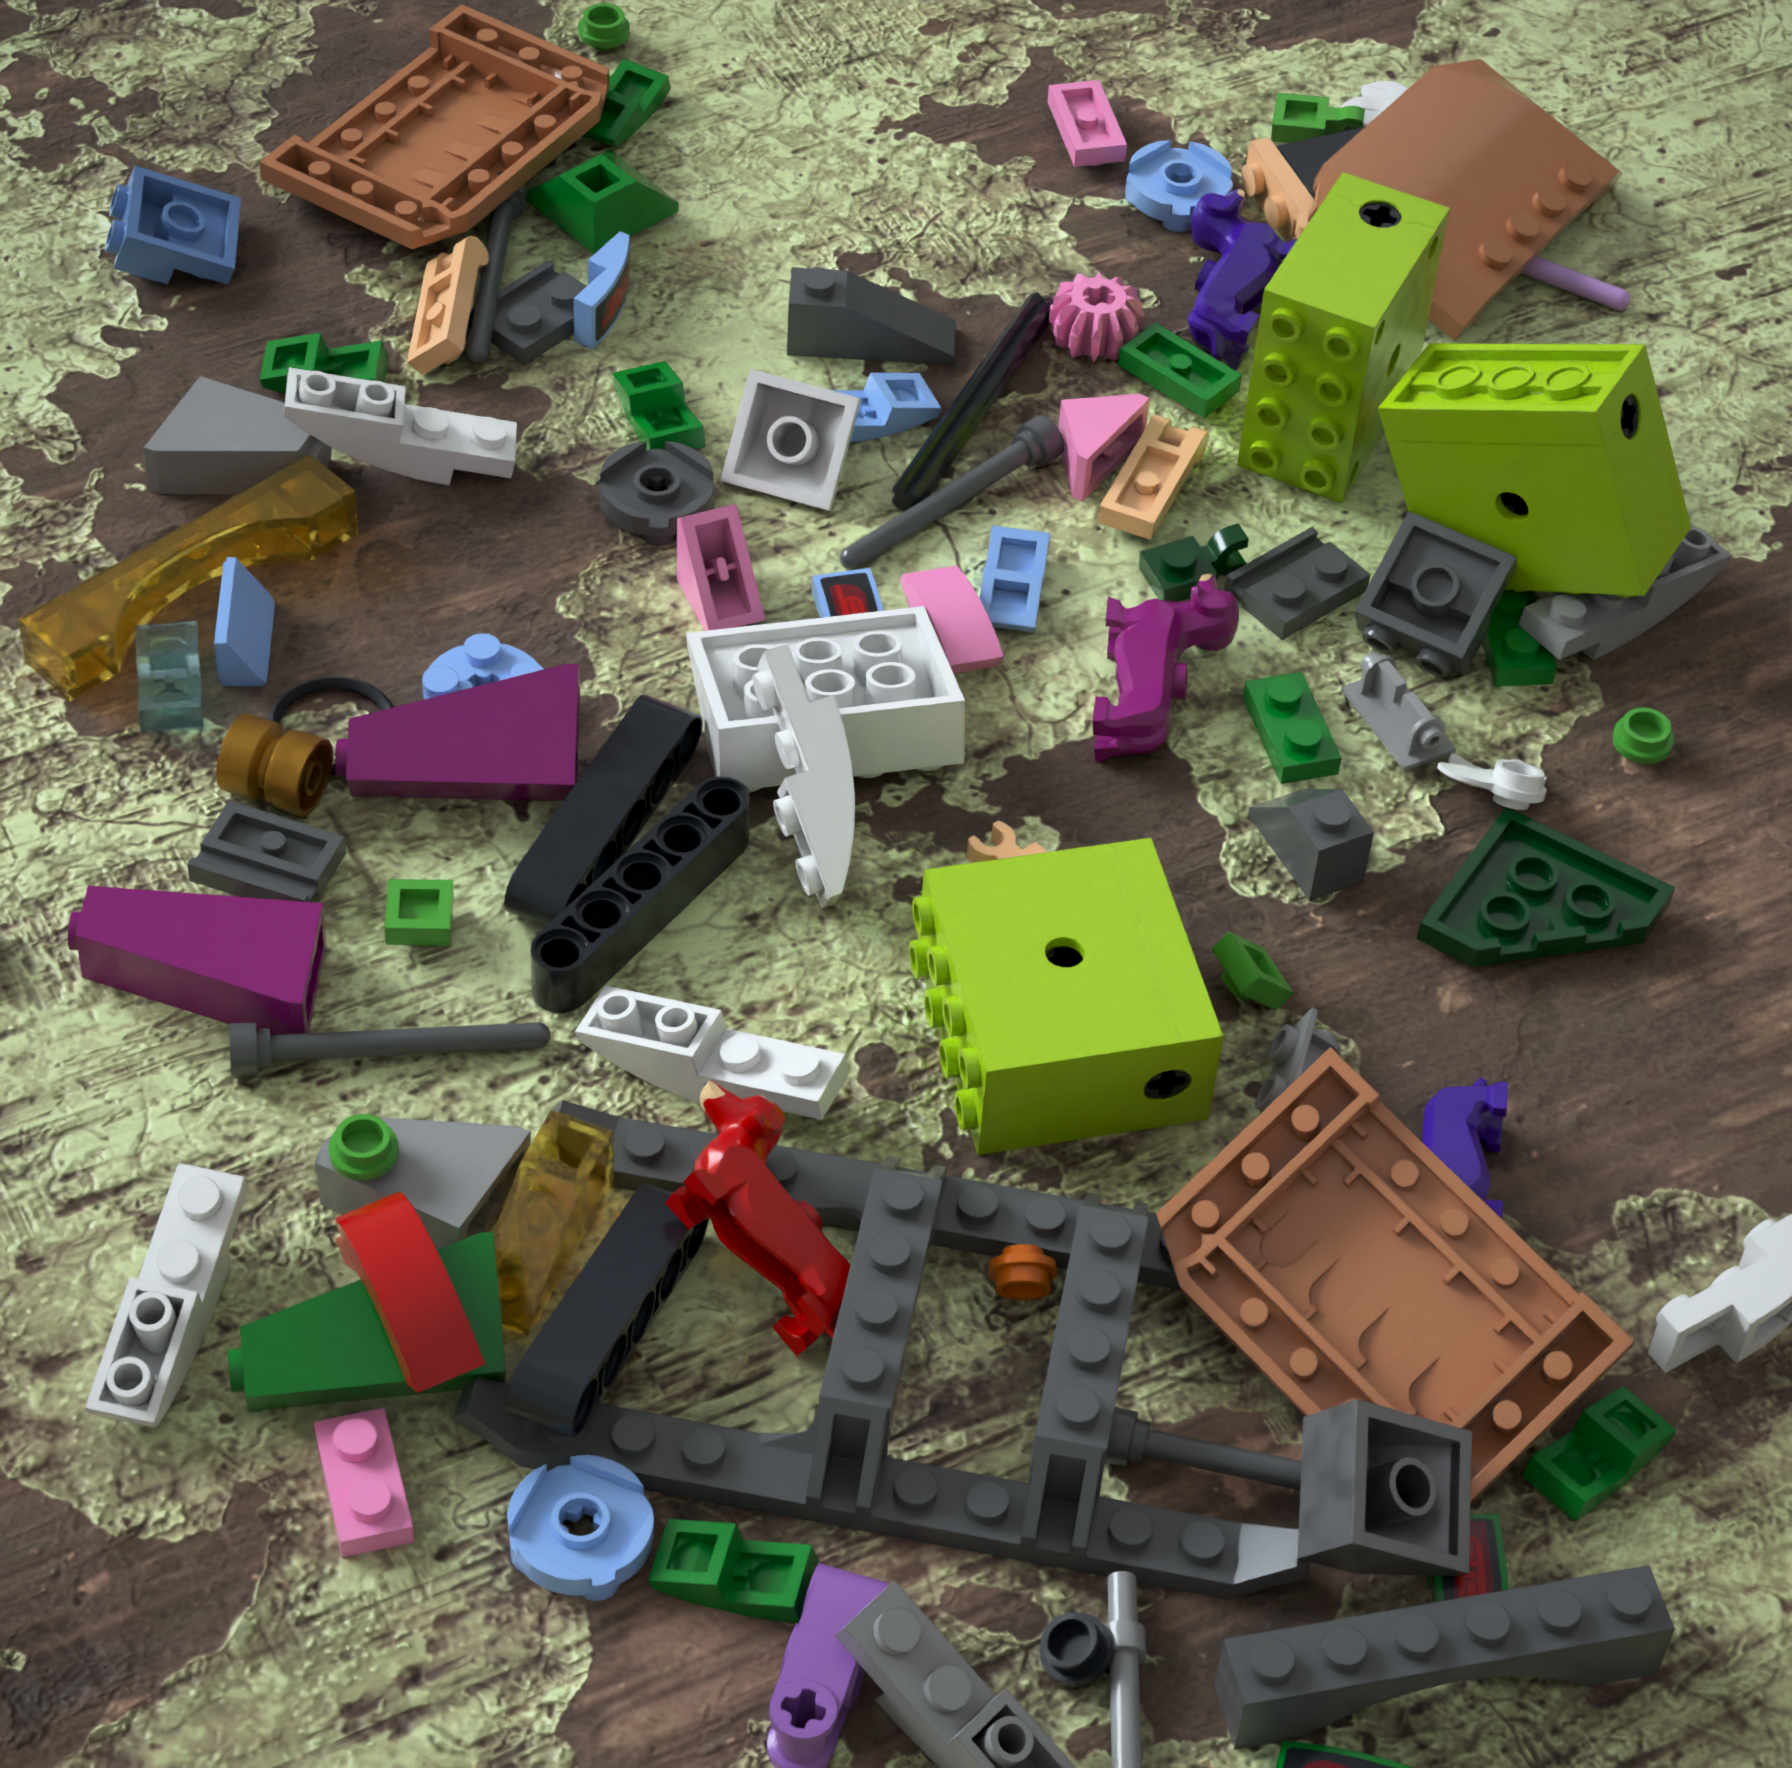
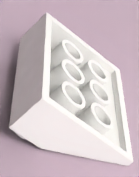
M924 606L686 633L687 647L700 713L703 719L709 758L715 777L736 779L747 787L749 793L763 787L779 786L784 778L797 774L795 767L786 769L781 761L775 743V733L781 732L773 709L764 711L761 707L752 680V676L758 673L757 665L763 652L785 644L789 646L809 701L813 702L834 695L845 728L852 761L853 777L873 778L887 772L912 769L932 771L945 765L964 763L965 699Z

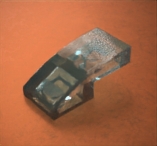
M197 621L136 625L138 711L141 732L204 727Z

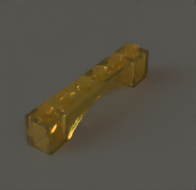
M311 454L307 455L19 618L25 662L70 702L118 674L125 655L140 630L164 606L184 592L222 575L223 563L227 560V557H236L245 567L284 561H312L357 535L355 490Z

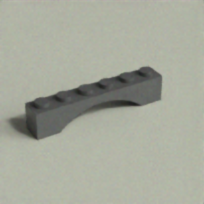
M1650 1565L1226 1638L1223 1641L1214 1686L1233 1748L1237 1750L1304 1738L1339 1719L1377 1703L1414 1691L1459 1681L1505 1676H1537L1567 1680L1589 1687L1656 1675L1675 1628Z

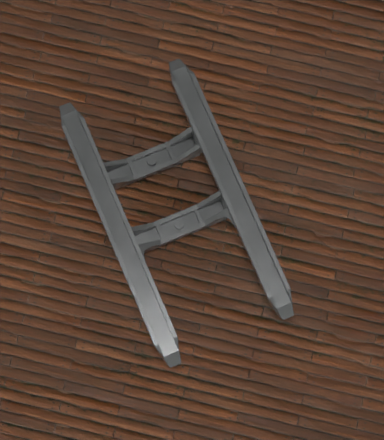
M562 1100L549 1113L541 1140L569 1158L604 1186L636 1191L643 1182H647L674 1192L682 1185L686 1186L683 1181L694 1171L695 1161L699 1154L719 1134L619 1117ZM776 1145L767 1157L766 1166L786 1192L795 1201L801 1200L812 1205L819 1213L822 1225L859 1232L819 1394V1407L810 1427L798 1433H757L600 1403L582 1432L578 1436L572 1437L507 1413L505 1402L510 1384L476 1376L463 1388L453 1418L488 1441L521 1467L537 1469L547 1464V1471L557 1466L570 1465L571 1456L594 1455L622 1464L638 1477L644 1486V1490L1105 1577L1117 1571H1127L1137 1577V1583L1231 1600L1267 1588L1309 1579L1311 1562L1298 1559L1299 1529L1239 1523L1100 1497L1137 1283L1181 1290L1157 1214L1147 1212L1148 1203L1135 1201L1133 1209L1102 1204L1100 1203L1101 1195L1088 1193L1085 1200L946 1176L947 1167L933 1165L929 1172L902 1168L900 1167V1159L886 1157L880 1164ZM1030 1244L1042 1248L1044 1255L1055 1259L1057 1268L1067 1269L1037 1421L1028 1483L887 1457L902 1367L931 1245L996 1257L1002 1255V1250L1007 1246Z

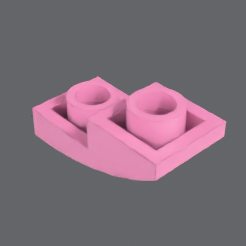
M958 566L905 573L901 576L900 581L909 608L925 607L953 674L998 666L1004 658L999 640L980 598Z

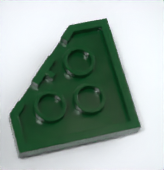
M1505 807L1421 920L1416 939L1472 967L1644 943L1670 905L1675 887L1513 809Z

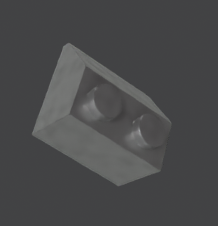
M1359 1399L1303 1417L1298 1559L1354 1574L1462 1576L1469 1574L1472 1431Z

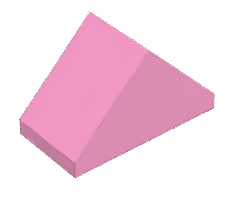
M1142 394L1061 400L1058 426L1064 440V451L1061 454V459L1073 498L1083 502L1129 457L1146 428L1150 398Z
M737 504L677 518V581L704 631L741 627L766 620Z

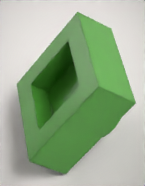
M388 879L385 916L386 945L451 946L454 905L453 880Z
M1229 931L1211 948L1225 969L1221 974L1222 981L1241 1001L1248 1002L1252 999L1277 1010L1294 994L1264 947Z

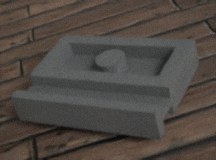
M547 260L500 290L491 343L523 365L528 364L574 334V297L587 286L566 272L561 275L554 271V264ZM474 307L472 308L469 316V328H471Z
M1313 527L1226 576L1224 591L1231 592L1233 595L1236 594L1243 600L1242 607L1281 640L1363 594L1369 585L1370 573L1332 542L1324 544L1317 538L1318 531Z
M229 800L201 842L200 853L196 859L191 857L187 866L189 881L235 896L312 902L314 897L319 898L346 855L345 836Z

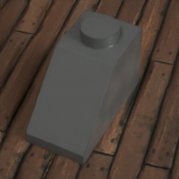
M1302 789L1249 807L1248 816L1309 901L1364 882L1374 831L1343 789Z

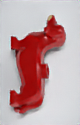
M711 1080L703 1086L700 1093V1104L708 1119L717 1129L719 1136L712 1140L699 1154L695 1161L694 1171L683 1181L686 1186L682 1185L674 1191L665 1204L689 1230L703 1220L711 1218L713 1228L719 1240L734 1255L782 1291L784 1301L791 1309L795 1318L785 1315L772 1328L793 1353L799 1356L822 1333L827 1332L833 1339L851 1265L823 1234L822 1220L816 1209L805 1201H795L766 1166L767 1157L776 1147L783 1131V1124L786 1119L782 1109L776 1103H772L766 1097L759 1094L740 1098Z

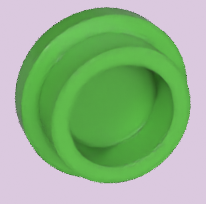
M608 3L594 4L584 11L583 17L578 23V35L585 44L594 49L602 51L612 50L628 40L630 24L625 18L623 10L618 6Z
M1640 707L1628 711L1616 723L1612 734V741L1616 750L1625 758L1637 763L1652 764L1660 762L1670 755L1674 745V734L1671 730L1669 719L1663 713L1652 708Z
M357 1114L346 1118L339 1124L329 1142V1158L333 1168L339 1174L353 1180H372L383 1176L394 1167L399 1156L396 1134L384 1120L371 1114Z

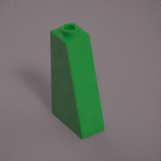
M493 1232L478 1233L437 1249L467 1316L485 1365L417 1393L406 1384L381 1319L360 1279L241 1326V1348L228 1349L231 1393L245 1391L248 1411L251 1412L463 1390L476 1376L506 1383V1362Z

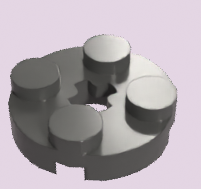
M646 441L632 443L615 451L602 465L599 486L600 511L615 525L628 532L641 535L642 539L651 545H665L674 540L677 534V518L712 510L715 507V485L711 464L702 454L686 445L665 441V450H646ZM646 487L651 488V489H661V488H664V487H668V488H667V490L658 491V492H657V491H650V490H648Z

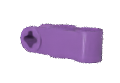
M818 1563L808 1587L800 1622L796 1623L789 1638L779 1679L770 1700L769 1719L771 1727L768 1733L767 1754L775 1768L828 1767L833 1759L849 1709L853 1708L865 1674V1670L834 1635L891 1583Z

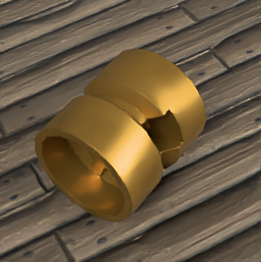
M243 713L233 722L222 742L216 767L217 784L223 791L250 800H259L265 796V801L271 802L274 808L297 816H307L320 802L327 787L332 771L333 746L328 739L304 731L291 729L285 734V730L280 723L250 713Z

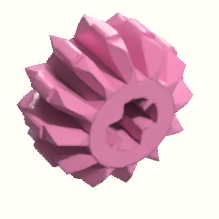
M1100 271L1094 278H1088L1083 274L1077 273L1073 282L1060 283L1059 290L1056 296H1054L1053 304L1050 305L1049 323H1051V331L1055 336L1056 346L1070 348L1072 358L1084 354L1090 356L1093 363L1098 356H1106L1116 361L1120 348L1136 337L1140 330L1143 329V303L1138 298L1137 288L1123 286L1122 277L1106 279L1102 277Z

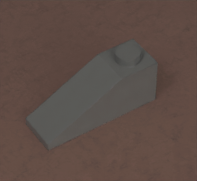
M821 267L791 268L787 355L954 365L956 320L847 270H831Z

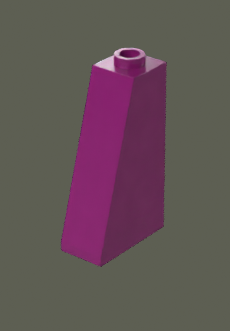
M563 664L349 718L348 739H337L336 776H346L351 796L564 801L577 783L579 664Z
M88 886L81 912L73 911L71 913L68 925V947L70 950L78 951L82 978L227 1024L256 1022V1029L270 1028V1035L309 1033L327 946L323 903Z

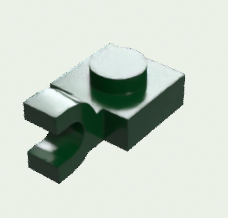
M1239 523L1219 530L1211 537L1207 545L1202 547L1199 546L1194 536L1186 537L1140 551L1139 569L1158 599L1181 602L1191 598V588L1197 585L1202 575L1212 574L1217 579L1218 576H1227V574L1247 564L1238 550L1248 547L1249 538Z

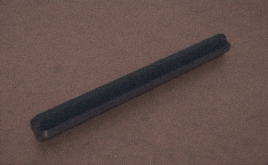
M1036 292L1026 298L893 486L894 496L892 502L897 508L904 507L908 510L931 494L1048 326L1050 305L1053 304V299L1050 296L1043 298Z

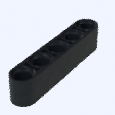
M640 695L517 865L507 885L504 898L505 911L546 927L624 855L692 758L702 733V716L649 695Z
M719 776L700 783L536 935L531 943L530 950L531 985L533 998L541 1008L554 1013H566L575 1011L583 1006L744 853L749 842L750 793L744 784L730 777Z
M643 1182L632 1195L521 1358L508 1388L505 1402L507 1413L572 1437L578 1436L696 1256L704 1239L709 1219L703 1220L689 1230L665 1204L673 1191Z

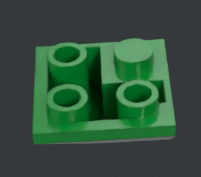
M608 150L527 191V201L593 254L598 252L620 231L628 234L630 237L679 211V203L612 150Z

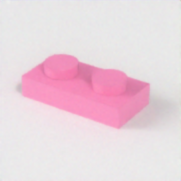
M1100 80L1049 85L1047 103L1074 167L1125 162L1127 143Z
M385 1407L313 1422L315 1440L342 1558L414 1543L413 1524Z

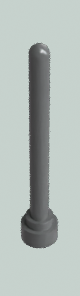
M504 171L497 172L498 176ZM527 183L489 213L491 217L485 245L489 254V261L487 265L481 268L466 350L467 357L474 363L484 362L489 355L512 220L520 216L526 208L528 196Z
M1038 415L1017 429L1011 446L843 549L840 554L841 565L845 569L855 570L1022 465L1029 467L1033 465H1046L1064 451V440L1060 430L1052 420L1044 415Z
M256 1022L229 1024L231 1077L258 1076V1069L272 1068L271 1062L538 1049L545 1047L549 1043L551 1033L545 1024L530 1022L270 1035V1028L256 1029Z
M1119 1407L1114 1409L1106 1464L1127 1468L1129 1461L1143 1464L1144 1457L1300 1490L1301 1461L1153 1430L1150 1429V1421L1138 1419V1411Z

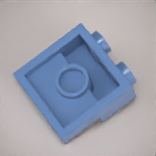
M134 165L127 186L117 184L109 216L119 218V220L113 219L105 243V252L115 254L114 269L130 273L139 278H147L168 285L174 269L198 278L210 279L228 285L235 270L241 198Z

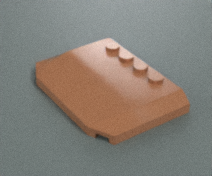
M461 4L429 29L430 48L307 143L303 141V138L294 134L259 162L261 179L401 245L415 249L469 231L600 122L610 87L609 68ZM504 171L498 176L497 172Z
M1475 59L1433 66L1326 161L1315 177L1313 192H1315L1314 205L1309 211L1307 221L1311 220L1342 172L1449 207L1450 211L1428 320L1456 341L1485 312L1491 301L1585 209L1589 211L1614 187L1622 172L1483 60Z
M1331 1047L1156 1213L1181 1292L1304 1416L1359 1399L1472 1431L1471 1505L1634 1345V1340L1583 1291L1578 1293L1387 1109L1380 1102V1094Z

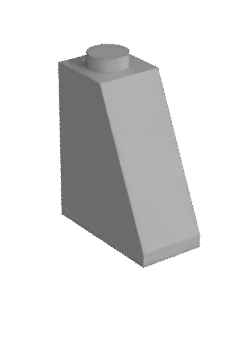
M200 376L144 446L149 491L157 494H302L316 474L321 475L327 469L331 459L332 447L308 434L284 416L285 402Z
M379 1117L394 1131L398 1139L399 1156L396 1164L389 1172L376 1179L364 1181L349 1179L339 1174L333 1168L329 1158V1142L331 1137L321 1146L314 1164V1171L318 1174L320 1204L343 1215L401 1191L414 1207L437 1250L472 1235L489 1232L532 1173L531 1131L520 1126Z

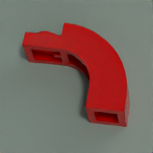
M401 1191L334 1218L341 1235L335 1238L344 1263L353 1269L362 1280L381 1319L406 1384L419 1393L485 1365L467 1316L446 1268L420 1217Z

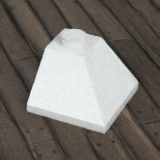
M750 369L720 481L831 511L862 399Z

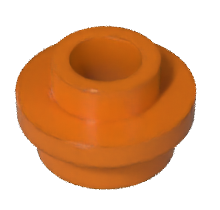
M1030 1244L1010 1245L1002 1250V1255L996 1256L989 1261L988 1276L991 1280L995 1281V1292L1003 1298L1012 1300L1038 1299L1050 1293L1051 1281L1057 1277V1262L1052 1257L1044 1255L1043 1249Z

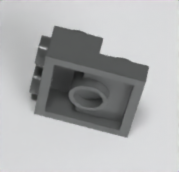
M1408 511L1354 611L1357 628L1364 632L1362 639L1374 649L1384 653L1392 654L1398 646L1416 654L1415 662L1422 669L1433 675L1447 677L1450 670L1465 676L1491 627L1490 616L1517 568V558Z

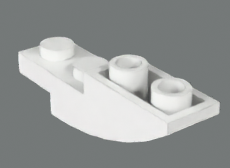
M289 367L284 416L308 434L342 453L389 472L450 486L454 469L505 478L512 477L516 457L517 422L444 411L432 407L405 404L406 386Z
M785 644L763 652L757 665L758 673L752 676V680L761 707L764 711L773 709L781 732L775 733V743L781 761L786 769L795 767L797 773L784 778L777 791L779 799L773 801L775 815L783 834L786 837L793 834L802 856V858L796 859V869L804 891L808 896L816 894L821 909L834 905L842 894L851 859L855 826V791L852 761L845 728L834 695L813 702L809 701L789 646Z
M610 986L603 987L575 1031L578 1041L610 1062L665 1091L699 1104L700 1093L704 1084L713 1080L740 1098L759 1094L766 1097L772 1103H776L784 1112L822 1120L850 1073L846 1055L843 1053L727 1029L722 1011L719 1009Z
M182 1163L177 1164L138 1279L129 1278L85 1406L87 1413L157 1428L178 1393L197 1354L231 1266L232 1260L228 1248L248 1191V1185L244 1176Z
M1792 1214L1777 1222L1774 1219H1767L1758 1224L1744 1239L1743 1247L1745 1250L1739 1266H1734L1724 1271L1714 1280L1709 1288L1692 1297L1686 1294L1677 1296L1660 1310L1656 1317L1657 1327L1648 1354L1665 1373L1717 1344L1735 1363H1738L1765 1346L1792 1323Z

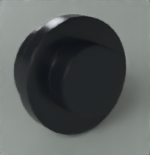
M1077 1612L1059 1615L1043 1631L1040 1646L1042 1666L1048 1675L1061 1685L1068 1687L1087 1685L1099 1678L1111 1662L1114 1651L1111 1634L1106 1626L1092 1615Z

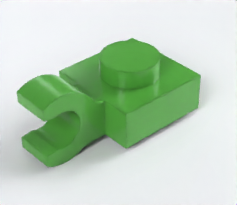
M1277 93L1271 140L1273 142L1291 143L1348 131L1349 129L1346 128L1348 126L1363 127L1365 109L1358 106L1329 107L1330 97Z

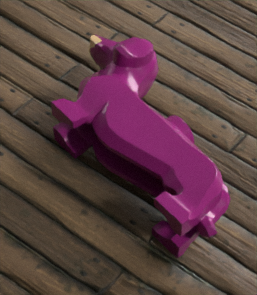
M1202 575L1197 585L1191 588L1190 601L1186 602L1154 598L1136 607L1126 609L1120 600L1108 597L1105 618L1106 627H1109L1107 658L1116 659V683L1120 696L1118 697L1117 706L1110 704L1108 697L1095 696L1092 720L1093 735H1097L1094 744L1095 762H1104L1112 757L1151 754L1159 750L1171 731L1174 699L1186 700L1188 665L1187 663H1178L1181 654L1192 646L1207 651H1218L1232 643L1239 624L1238 602L1231 592L1220 590L1214 575Z

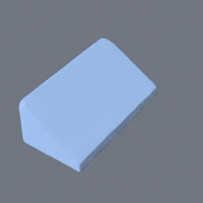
M227 557V560L223 563L214 640L218 681L221 682L222 686L261 687L266 685L268 678L275 602L270 593L236 557Z

